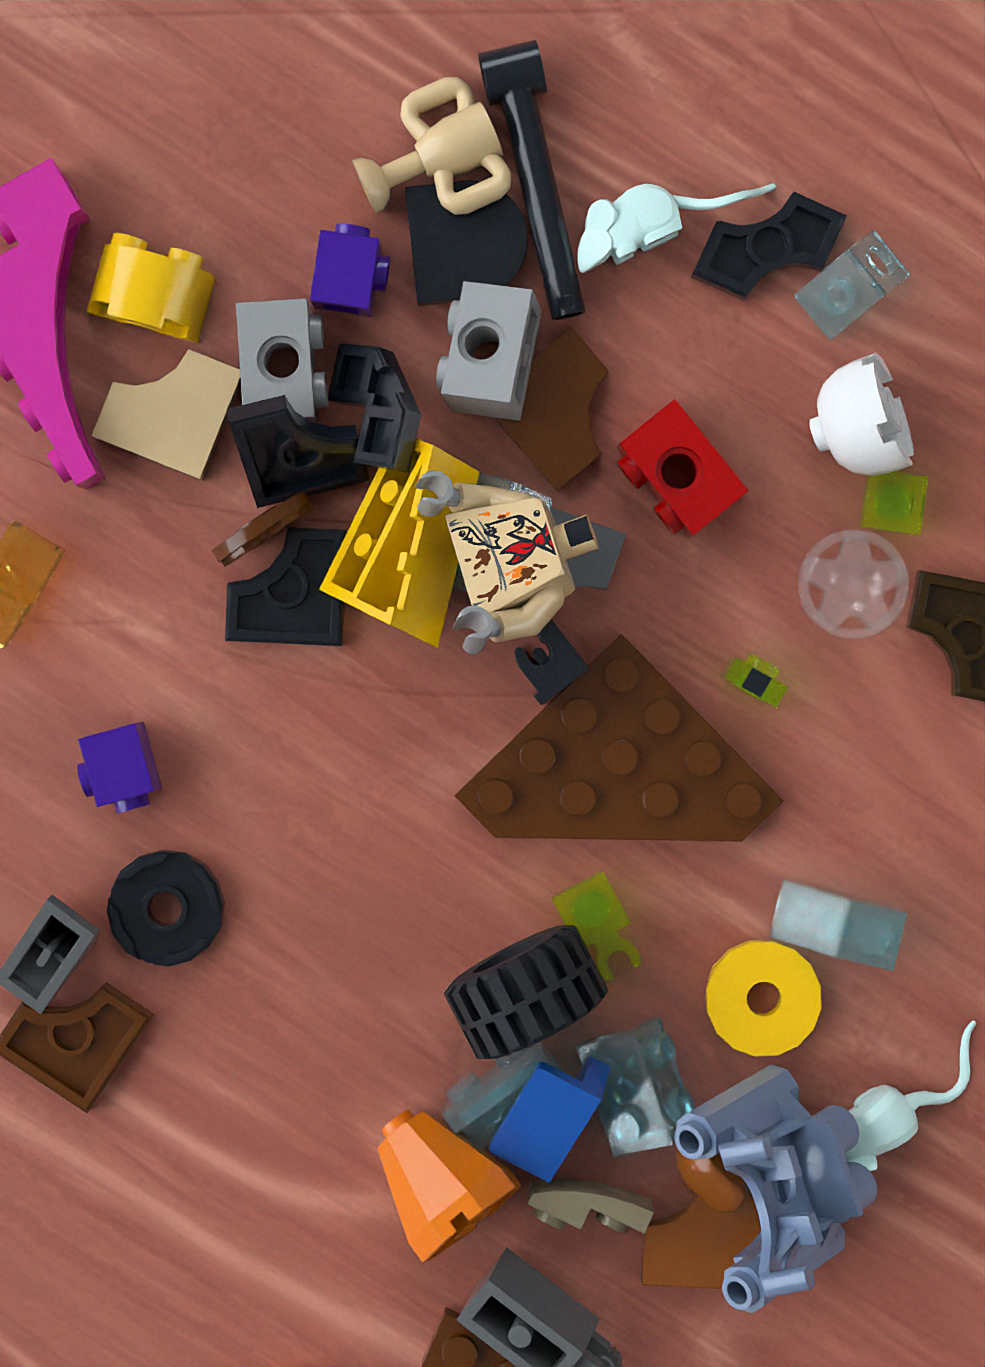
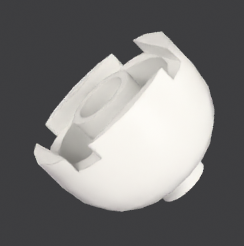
M877 353L859 358L838 368L824 382L818 395L817 408L819 416L810 419L811 433L820 452L830 450L839 465L855 474L868 476L891 473L912 466L913 462L909 457L914 455L910 428L900 397L894 399L890 389L883 387V383L892 381L893 378L882 357Z

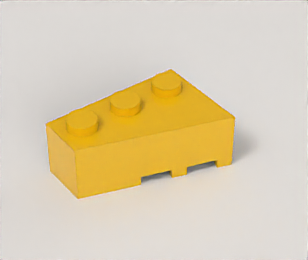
M416 438L409 473L378 469L319 590L438 648L458 566V558L445 518L446 515L454 512L450 510L449 506H445L436 516H423L417 508L421 499L425 497L438 499V497L432 490H420L415 485L427 471L435 470L444 473L452 481V485L457 482L477 484L480 472L436 446Z

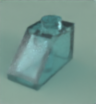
M783 879L770 936L836 958L893 971L907 913L893 905Z

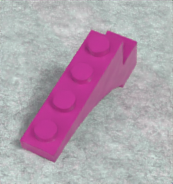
M49 158L0 186V233L8 245L16 241L19 243V245L0 255V374L6 382L14 378L25 398L18 401L19 408L35 432L44 429L54 447L53 450L47 452V456L64 483L73 480L76 486L88 489L106 477L87 440L74 400L67 364L65 312L67 282L80 226L91 219L62 169L52 158Z

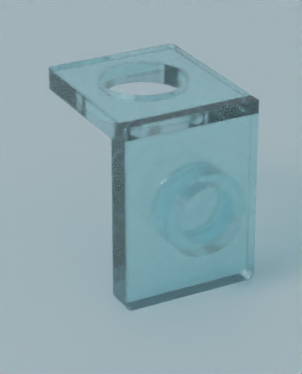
M873 230L848 248L795 294V298L827 338L831 340L882 297L908 278L910 273L876 231ZM869 251L876 254L883 261L888 270V275L875 266L870 258Z

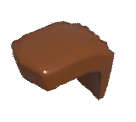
M677 1148L675 1151L677 1167L686 1185L711 1208L716 1209L718 1213L738 1211L746 1199L749 1187L741 1176L725 1170L720 1153L712 1158L692 1160L683 1156Z

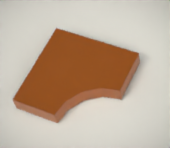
M748 1188L743 1205L736 1212L718 1213L716 1209L711 1208L702 1198L695 1194L684 1209L667 1219L650 1221L645 1233H643L642 1285L722 1289L724 1271L735 1264L733 1258L752 1243L761 1232L759 1214L750 1189Z

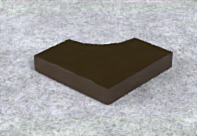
M918 570L906 628L927 636L943 652L951 671L952 696L985 702V582Z

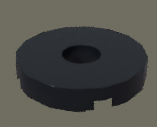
M163 849L139 856L120 871L108 898L107 916L112 935L126 953L147 963L169 967L191 961L211 945L222 926L225 901L219 880L204 862L186 852ZM169 892L179 899L182 911L176 922L165 924L154 918L150 905L155 894Z

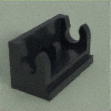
M552 619L537 634L540 642L547 646L549 657L542 648H535L532 654L539 663V665H535L529 660L527 653L520 647L516 648L514 653L518 667L537 690L532 695L540 705L544 704L589 669Z

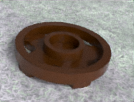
M301 491L242 526L234 535L223 541L211 552L217 561L226 567L279 534L283 529L312 511L314 507L305 491Z

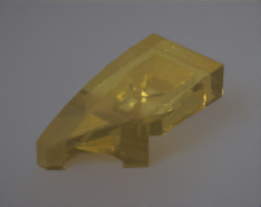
M18 521L9 523L0 539V648L2 649L9 645L23 624L66 551Z

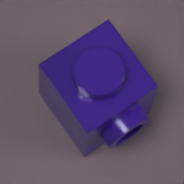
M340 223L336 224L335 232L320 230L310 294V302L314 309L372 317L375 291L385 292L387 288L390 257L381 255L382 248L379 238L370 237V229L358 225Z
M144 722L133 723L78 739L84 762L77 765L80 784L86 797L94 796L97 807L113 803L116 814L149 805L150 801L147 793L162 789Z

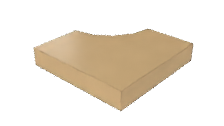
M188 349L177 368L158 381L137 386L113 382L91 436L203 480L227 420V409L232 407L240 387V369Z

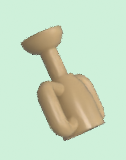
M443 77L411 92L402 101L400 117L406 129L417 141L414 145L416 151L383 166H379L373 160L362 157L352 160L355 171L375 214L384 210L390 199V188L423 173H426L428 177H434L437 196L442 207L454 215L469 214L501 199L511 187V172L501 158L503 157V151L492 122L482 103H475L470 86L459 77ZM457 99V112L444 117L431 128L419 118L420 114L448 101ZM481 166L488 169L493 175L459 192H454L453 176L468 173Z

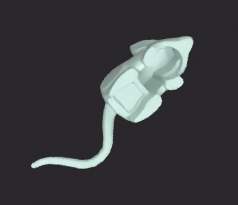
M772 183L760 188L745 190L718 198L697 199L672 195L657 185L642 184L627 190L613 203L608 199H600L591 205L585 220V231L580 239L577 253L579 271L585 273L601 265L610 255L617 266L634 257L633 253L638 248L646 252L677 237L678 231L682 229L679 209H717L741 200L766 194L776 189V185Z
M971 1021L962 1035L960 1075L958 1082L951 1090L945 1093L920 1091L903 1095L892 1086L881 1085L867 1090L856 1098L853 1103L854 1107L849 1112L858 1124L859 1140L854 1148L845 1153L847 1162L860 1163L869 1171L876 1170L878 1168L877 1156L897 1148L907 1142L917 1132L918 1119L915 1110L919 1106L949 1103L966 1089L971 1073L969 1038L976 1026V1021Z

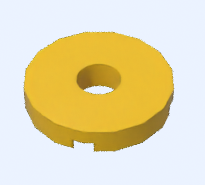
M748 940L728 949L712 966L706 986V1011L717 1034L733 1049L755 1057L778 1056L798 1047L814 1030L822 1009L821 985L812 965L793 947L773 940ZM759 982L774 984L779 992L776 1006L766 1013L754 1012L747 1004L749 990Z

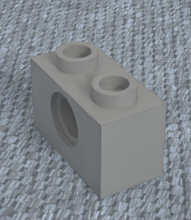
M463 282L460 301L454 300L451 303L448 314V333L452 336L449 356H442L440 358L436 375L437 390L441 391L452 412L521 420L542 309L532 289ZM487 342L499 343L498 350L490 358L484 360L474 358L476 350L482 344Z
M307 298L236 303L242 405L285 395L294 411L311 422L319 423L318 408L328 407L326 373L315 372L314 357L315 349H324L322 314H312ZM280 349H291L297 352L299 356V365L296 371L285 378L271 375L268 368L271 356Z

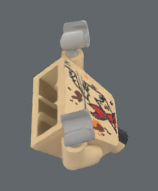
M435 470L424 473L415 485L420 490H432L438 497V499L432 497L421 499L417 508L423 516H436L445 506H449L450 510L454 512L446 515L445 518L472 606L461 610L453 625V629L459 631L462 628H470L477 632L468 635L462 645V648L468 654H477L482 651L489 638L493 642H503L539 634L563 606L564 598L575 590V584L567 560L599 549L594 529L587 514L556 525L551 512L542 498H532L528 493L459 482L452 485V481L447 475Z

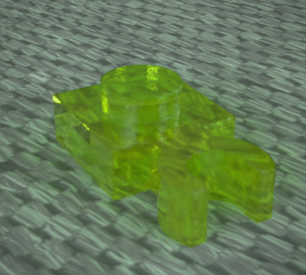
M603 870L551 897L565 925L576 926L586 947L595 943L598 948L596 965L601 976L609 982L614 979L613 973L607 964L608 958L613 952L623 951L628 954L634 967L641 965V957L636 946L628 939L619 937L617 930L631 922Z

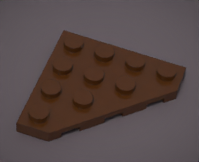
M622 634L588 665L589 669L567 685L454 795L495 838L742 842L784 802Z

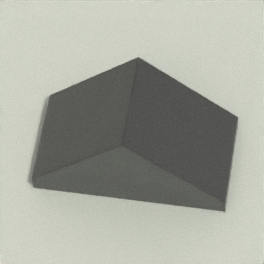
M51 895L0 969V985L41 1014L96 945L100 929L54 895Z

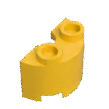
M114 233L111 244L104 245L86 314L122 324L140 326L159 334L198 344L216 278L211 273L201 269L204 258L195 253L177 248H170L167 257L146 251L148 243L142 239L123 233Z

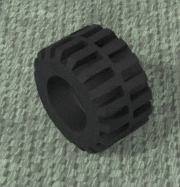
M566 925L555 926L538 932L477 963L455 978L444 992V996L476 1058L497 1059L528 1048L583 1018L598 1006L608 993V988L576 926Z

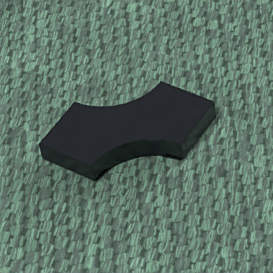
M793 192L782 209L764 221L750 225H736L716 221L691 278L744 301L759 280L776 270L789 267H804L821 272L847 215Z

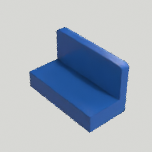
M589 1056L577 1077L574 1078L545 1062L538 1063L493 1136L489 1151L550 1183L602 1101L611 1066Z

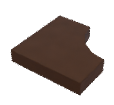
M572 327L532 359L521 420L494 417L556 492L602 454L591 435L588 410L595 389L609 371Z
M107 982L85 1001L70 1007H47L41 1014L22 1001L0 1034V1056L85 1113H88L154 1014Z

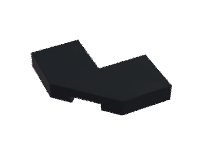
M340 343L328 400L341 405L365 407L354 463L409 473L421 412L394 352L381 347Z

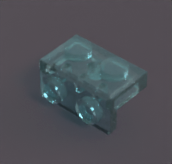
M659 1017L646 1020L635 1029L588 1039L576 1047L582 1067L589 1056L611 1066L603 1098L597 1110L613 1157L669 1146L675 1143L674 1134L677 1121L695 1109L693 1098L690 1092L684 1088L675 1062L676 1051L671 1037L665 1033Z
M543 1041L511 1055L493 1059L497 1065L478 1078L472 1072L446 1091L445 1094L449 1100L444 1103L441 1115L455 1134L462 1129L473 1144L483 1149L491 1143L493 1136L538 1063L545 1062L565 1073Z

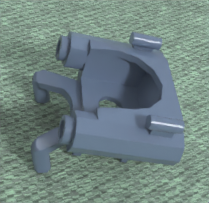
M771 1064L691 1110L677 1121L674 1139L680 1153L692 1160L712 1158L720 1153L725 1170L741 1176L748 1185L759 1214L761 1232L752 1243L733 1258L735 1264L724 1271L722 1291L726 1301L737 1310L754 1313L777 1296L812 1290L815 1285L812 1271L845 1249V1230L840 1224L852 1217L861 1216L863 1210L871 1205L877 1197V1184L872 1173L860 1163L847 1162L845 1153L854 1148L859 1140V1127L853 1115L841 1106L831 1105L811 1116L799 1103V1085L788 1069Z

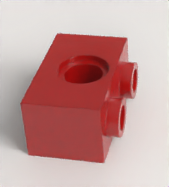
M676 399L672 400L621 441L617 447V450L623 457L616 464L636 489L641 488L644 484L650 489L659 501L653 507V510L673 535L682 530L688 538L694 536L749 491ZM681 458L690 464L693 471V479L688 487L675 489L666 484L661 473L662 465L666 460Z

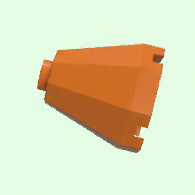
M408 1109L396 1116L381 1130L386 1139L379 1145L377 1150L408 1243L422 1262L433 1260L463 1239L477 1227L476 1224L486 1215L490 1217L522 1187L521 1183L507 1166L427 1111H422L414 1116Z

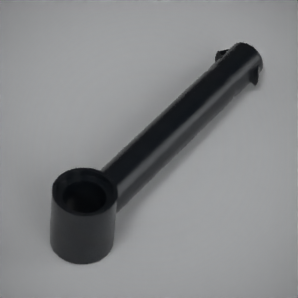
M532 40L478 53L488 103L490 106L502 103L539 267L543 275V284L552 320H562L581 315L586 312L578 275L574 268L575 262L536 95L547 93L546 79L537 42Z

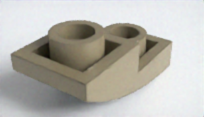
M552 1179L548 1183L545 1180L531 1181L527 1190V1204L535 1208L533 1215L542 1222L558 1229H564L568 1223L581 1230L590 1209L597 1211L595 1218L613 1230L627 1233L629 1227L645 1233L654 1214L651 1199L620 1187L595 1181Z

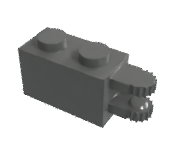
M507 1247L475 1286L456 1319L516 1367H622L623 1365L621 1363L623 1357H620L621 1352H618L616 1347H611L610 1342L595 1331L600 1319Z

